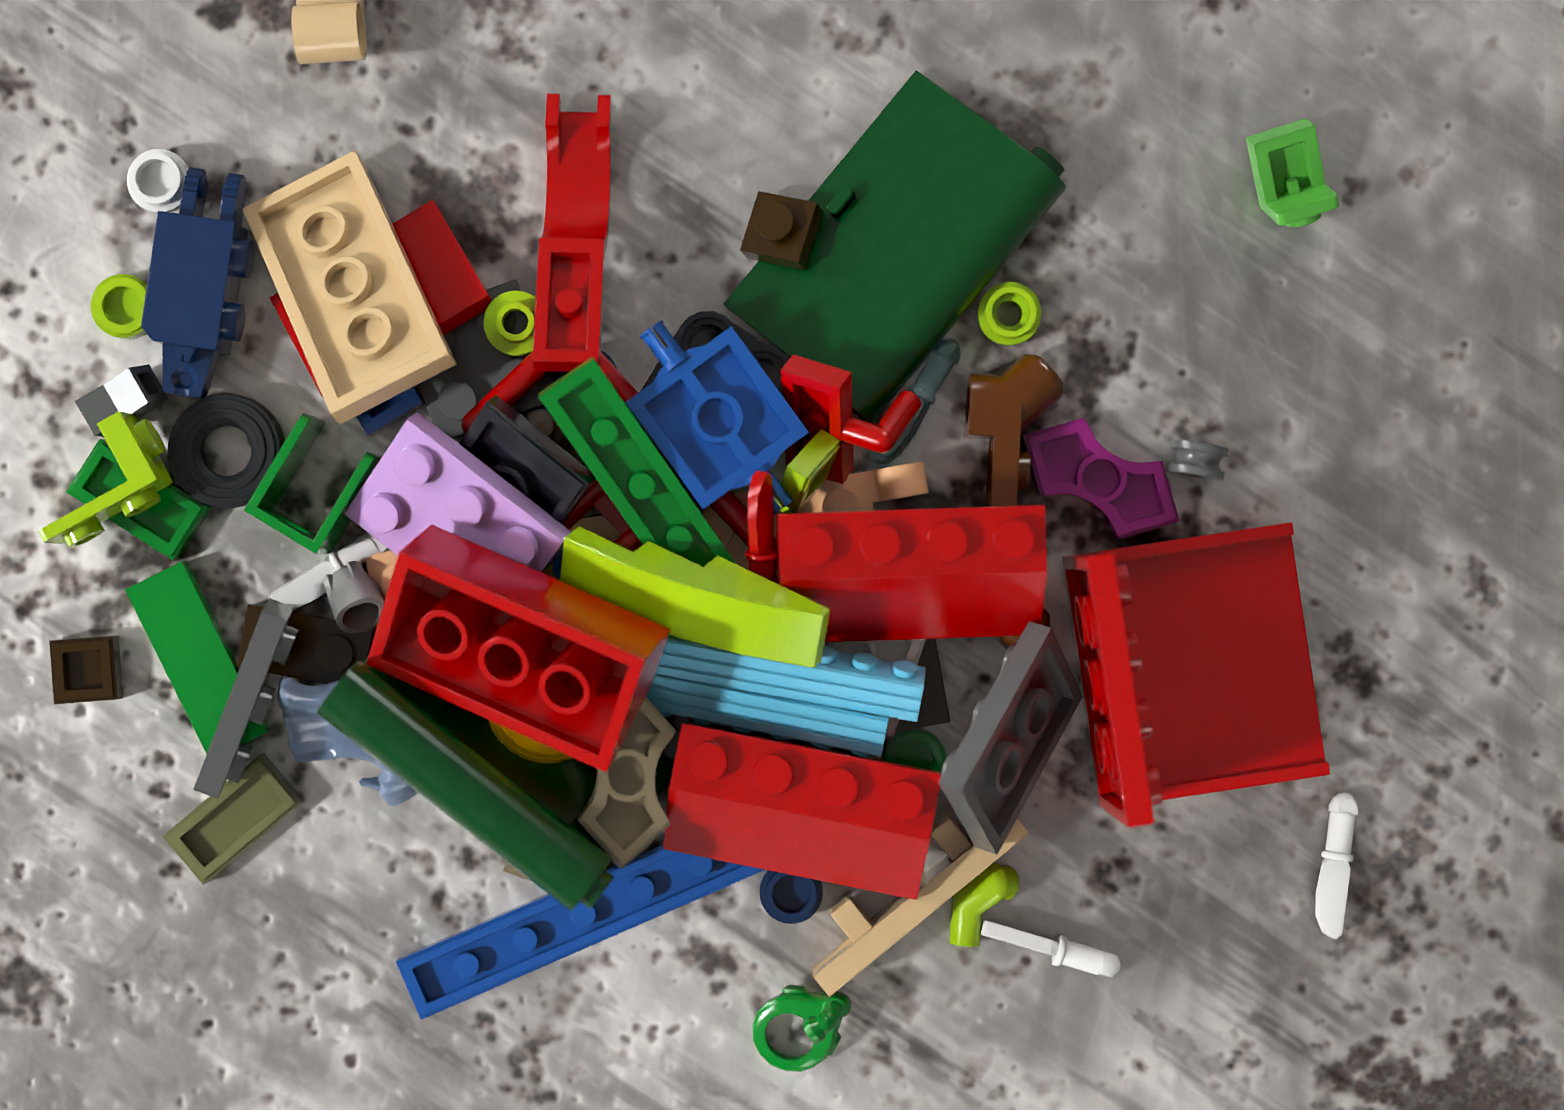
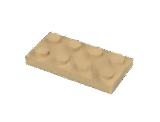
M355 150L242 208L328 410L339 424L456 365L365 163Z

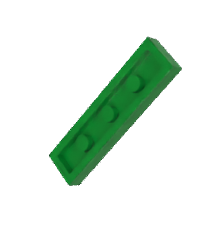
M593 356L538 393L539 399L643 545L650 541L702 567L706 566L717 556L737 564Z

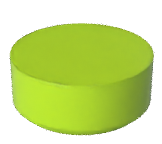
M117 274L104 279L96 287L91 298V314L97 326L111 336L126 340L136 339L147 334L141 327L147 282L128 274Z

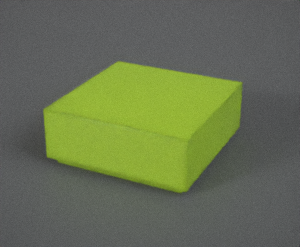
M820 429L791 461L780 484L790 498H793V501L782 508L781 512L784 514L798 513L824 484L839 451L840 440L825 430Z

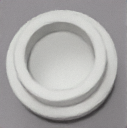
M165 149L148 150L140 154L132 162L128 170V191L132 199L147 211L158 213V211L173 212L180 208L183 183L189 166L180 156L172 151Z

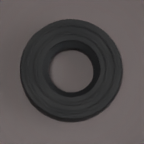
M214 394L191 404L176 420L168 441L169 464L179 485L194 499L209 506L220 508L243 507L248 504L284 444L285 438L276 418L259 402L237 394ZM223 426L239 428L246 434L251 444V457L247 466L239 473L231 476H222L212 471L207 465L203 453L207 437L214 430Z

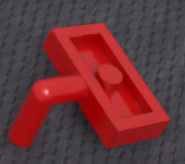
M792 355L781 369L782 396L809 433L785 450L786 466L822 429L840 440V448L827 476V480L843 484L854 469L853 445L878 453L889 452L922 406L921 400L911 391H902L877 425L853 418L852 373Z

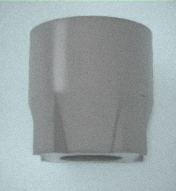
M348 562L346 567L338 569L333 574H326L323 584L338 628L347 633H361L376 627L384 601L377 583L362 568L361 562Z

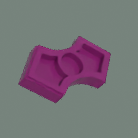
M1084 418L1021 436L1025 452L1030 453V470L1038 497L1063 494L1087 502L1105 517L1114 532L1116 540L1180 522L1163 461L1137 463L1115 456L1095 439Z

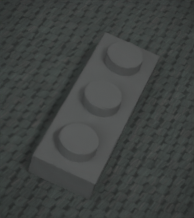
M269 598L263 608L193 790L218 799L227 780L239 784L253 747L242 743L249 722L252 721L262 725L276 690L265 685L268 673L273 662L285 666L299 631L287 626L294 607Z

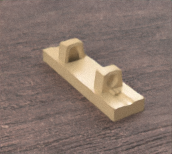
M945 814L933 824L931 835L947 856L922 876L917 900L897 896L873 917L869 918L851 895H846L830 911L833 919L848 937L812 966L814 979L829 997L1016 845L1029 832L1016 819L999 853L996 855L976 848L971 839L964 835L948 814Z

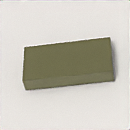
M262 753L246 765L239 784L230 780L227 781L218 799L211 796L208 797L162 837L204 885L305 800L268 756Z

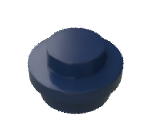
M770 870L766 871L761 880L760 900L763 908L772 918L779 922L796 924L806 921L816 913L821 905L823 886L819 880Z

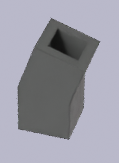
M148 364L125 369L102 386L77 399L75 403L94 436L104 438L97 425L98 422L118 411L133 414L140 418L169 398L163 392L161 384Z

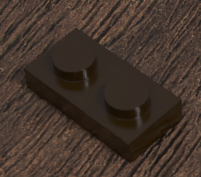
M257 604L247 605L236 667H241L257 622L265 606ZM292 611L287 626L298 629V634L285 666L273 662L269 673L324 684L339 681L356 662L360 661L362 663L367 658L377 627L361 633H347L338 628L335 619Z

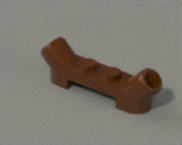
M1022 355L1001 375L969 374L966 393L964 438L989 439L985 507L1017 506L1018 490L1028 491L1031 461L1030 453L1020 452L1021 433L1062 397V380L1049 364L1038 355ZM1043 606L1041 625L1050 627V613ZM995 636V638L1007 651L1010 645L1018 642L1020 636Z

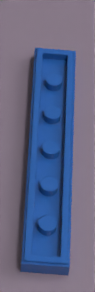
M662 843L639 853L623 869L617 867L616 864L605 868L607 872L614 876V879L590 909L579 902L572 911H569L547 893L398 958L396 964L422 1020L762 872L765 869L665 850Z

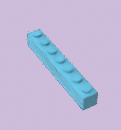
M669 635L655 675L917 722L926 667L917 666L914 662L908 660H897L894 662L878 659L869 653L850 654L839 652L830 646L824 645L821 662L815 668L745 656Z
M661 675L654 676L652 685L646 695L664 717L677 715L691 718L695 723L702 725L712 723L727 725L741 733L752 731L767 733L781 741L802 740L810 742L813 746L821 749L836 747L850 750L853 754L860 757L882 756L889 717Z

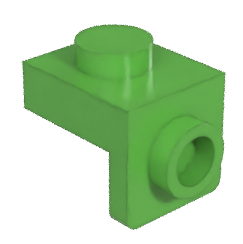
M1305 118L1246 137L1259 207L1278 225L1288 227L1306 226L1318 221L1321 218V213L1339 207L1337 193L1326 185L1316 128L1311 121Z

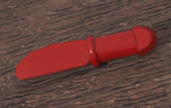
M756 470L751 477L748 493L749 548L745 551V558L748 560L749 571L775 583L774 560L777 558V550L773 548L772 475L769 472Z

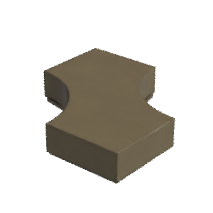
M645 697L609 770L604 772L597 769L592 795L584 809L575 818L620 869H623L670 825L667 816L658 803L655 789V773L660 754L674 736L676 730L647 697Z

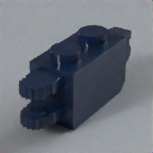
M193 167L188 168L186 171L179 214L158 211L141 327L152 341L162 344L163 392L196 399L207 397L220 354L230 355L232 341L239 342L241 340L245 325V306L238 303L241 278L248 279L250 277L255 256L254 242L247 240L248 230L242 227V208L245 205L244 201L247 190L245 175L228 173V176H226V181L222 188L219 220L203 217L208 181L205 169Z

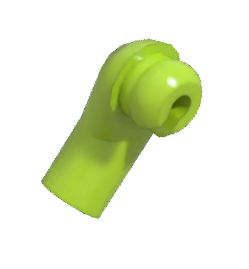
M994 862L952 896L949 944L964 947L980 946L983 913L1003 899H1012L1019 890L1020 879L1014 868L1009 865L1001 866Z

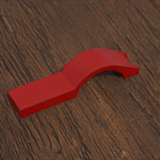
M547 93L545 118L547 189L542 237H539L532 358L534 371L570 372L592 356L600 366L605 252L609 233L611 195V95H598L597 112L561 111L560 94Z

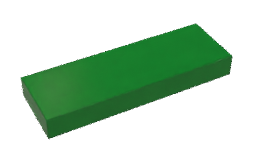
M181 561L124 590L207 754L240 668L236 667L237 661L188 562ZM265 718L262 725L252 721L249 722L242 741L243 744L271 731Z

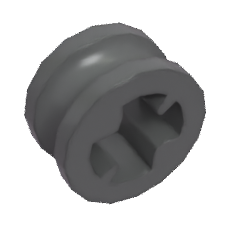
M1171 440L1170 448L1175 451L1176 458L1174 462L1167 464V472L1202 479L1224 480L1225 472L1220 469L1219 462L1223 457H1228V448L1194 441Z

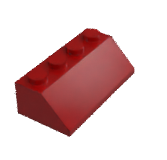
M1045 505L775 514L778 584L830 609L824 643L1021 636L1029 621L1041 625L1047 578Z
M431 524L398 553L366 665L607 772L652 685L671 629Z
M685 722L681 726L669 787L666 816L670 825L664 832L663 849L917 900L940 790L939 781L941 780L942 772Z

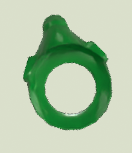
M785 986L781 994L769 999L756 1013L752 1024L753 1042L759 1054L770 1065L784 1071L802 1072L815 1067L826 1059L828 1055L831 1056L841 1039L838 1030L842 1018L846 1017L850 1012V998L838 991L829 997L826 992H809L804 986ZM781 1014H794L803 1018L805 1033L814 1043L812 1049L798 1057H789L778 1053L771 1046L767 1038L769 1021Z

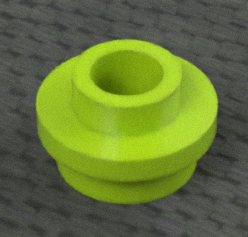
M1002 282L996 284L983 295L979 302L977 310L978 323L986 337L997 344L1004 346L1021 344L1028 340L1039 327L1041 321L1040 302L1035 293L1021 283ZM1011 303L1019 309L1020 319L1016 325L1006 326L999 321L997 310L1001 304Z
M508 291L497 296L489 304L484 315V331L490 343L498 351L510 356H523L533 351L535 296L523 291ZM513 311H520L528 318L527 328L520 334H510L504 328L505 317Z

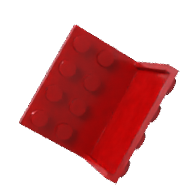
M1292 522L1062 556L1099 805L1127 828L1155 824L1152 806L1162 805V800L1330 775L1329 762L1325 760L1292 542V535H1294Z

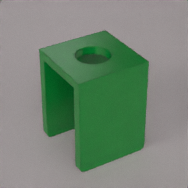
M303 413L243 511L313 553L329 554L335 549L352 521L345 515V512L382 456L366 452L317 534L313 533L274 509L325 424L321 419Z

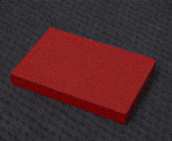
M433 199L392 223L443 335L487 309L493 300ZM277 292L269 298L322 396Z

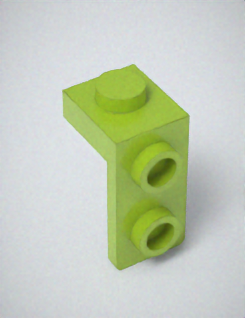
M118 411L97 423L128 481L38 530L44 543L62 544L66 542L70 549L78 547L101 535L105 531L101 522L121 511H123L125 517L134 516L149 509L161 500L157 491L174 482L159 455L166 452L164 443L148 419L145 418L140 421L136 415Z

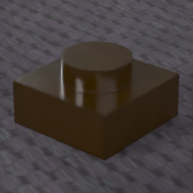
M758 191L740 251L747 259L805 271L824 211L817 202Z

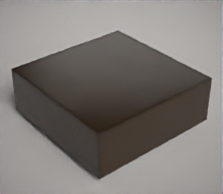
M119 635L49 641L54 704L118 700L123 698Z

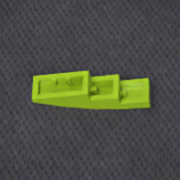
M580 526L564 538L560 581L671 629L669 635L745 656L815 668L821 662L830 609L720 556L715 557L706 566L702 567L650 541L633 553Z

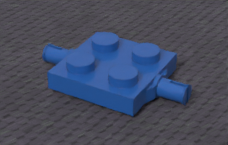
M663 320L655 323L652 330L648 328L639 337L644 340L663 368H661L652 384L626 401L625 404L700 510H704L728 491L750 485L751 477L756 470L769 472L772 475L773 515L791 503L793 498H790L770 469L775 465L783 451L809 432L732 326L706 345L691 348L685 352L666 328Z

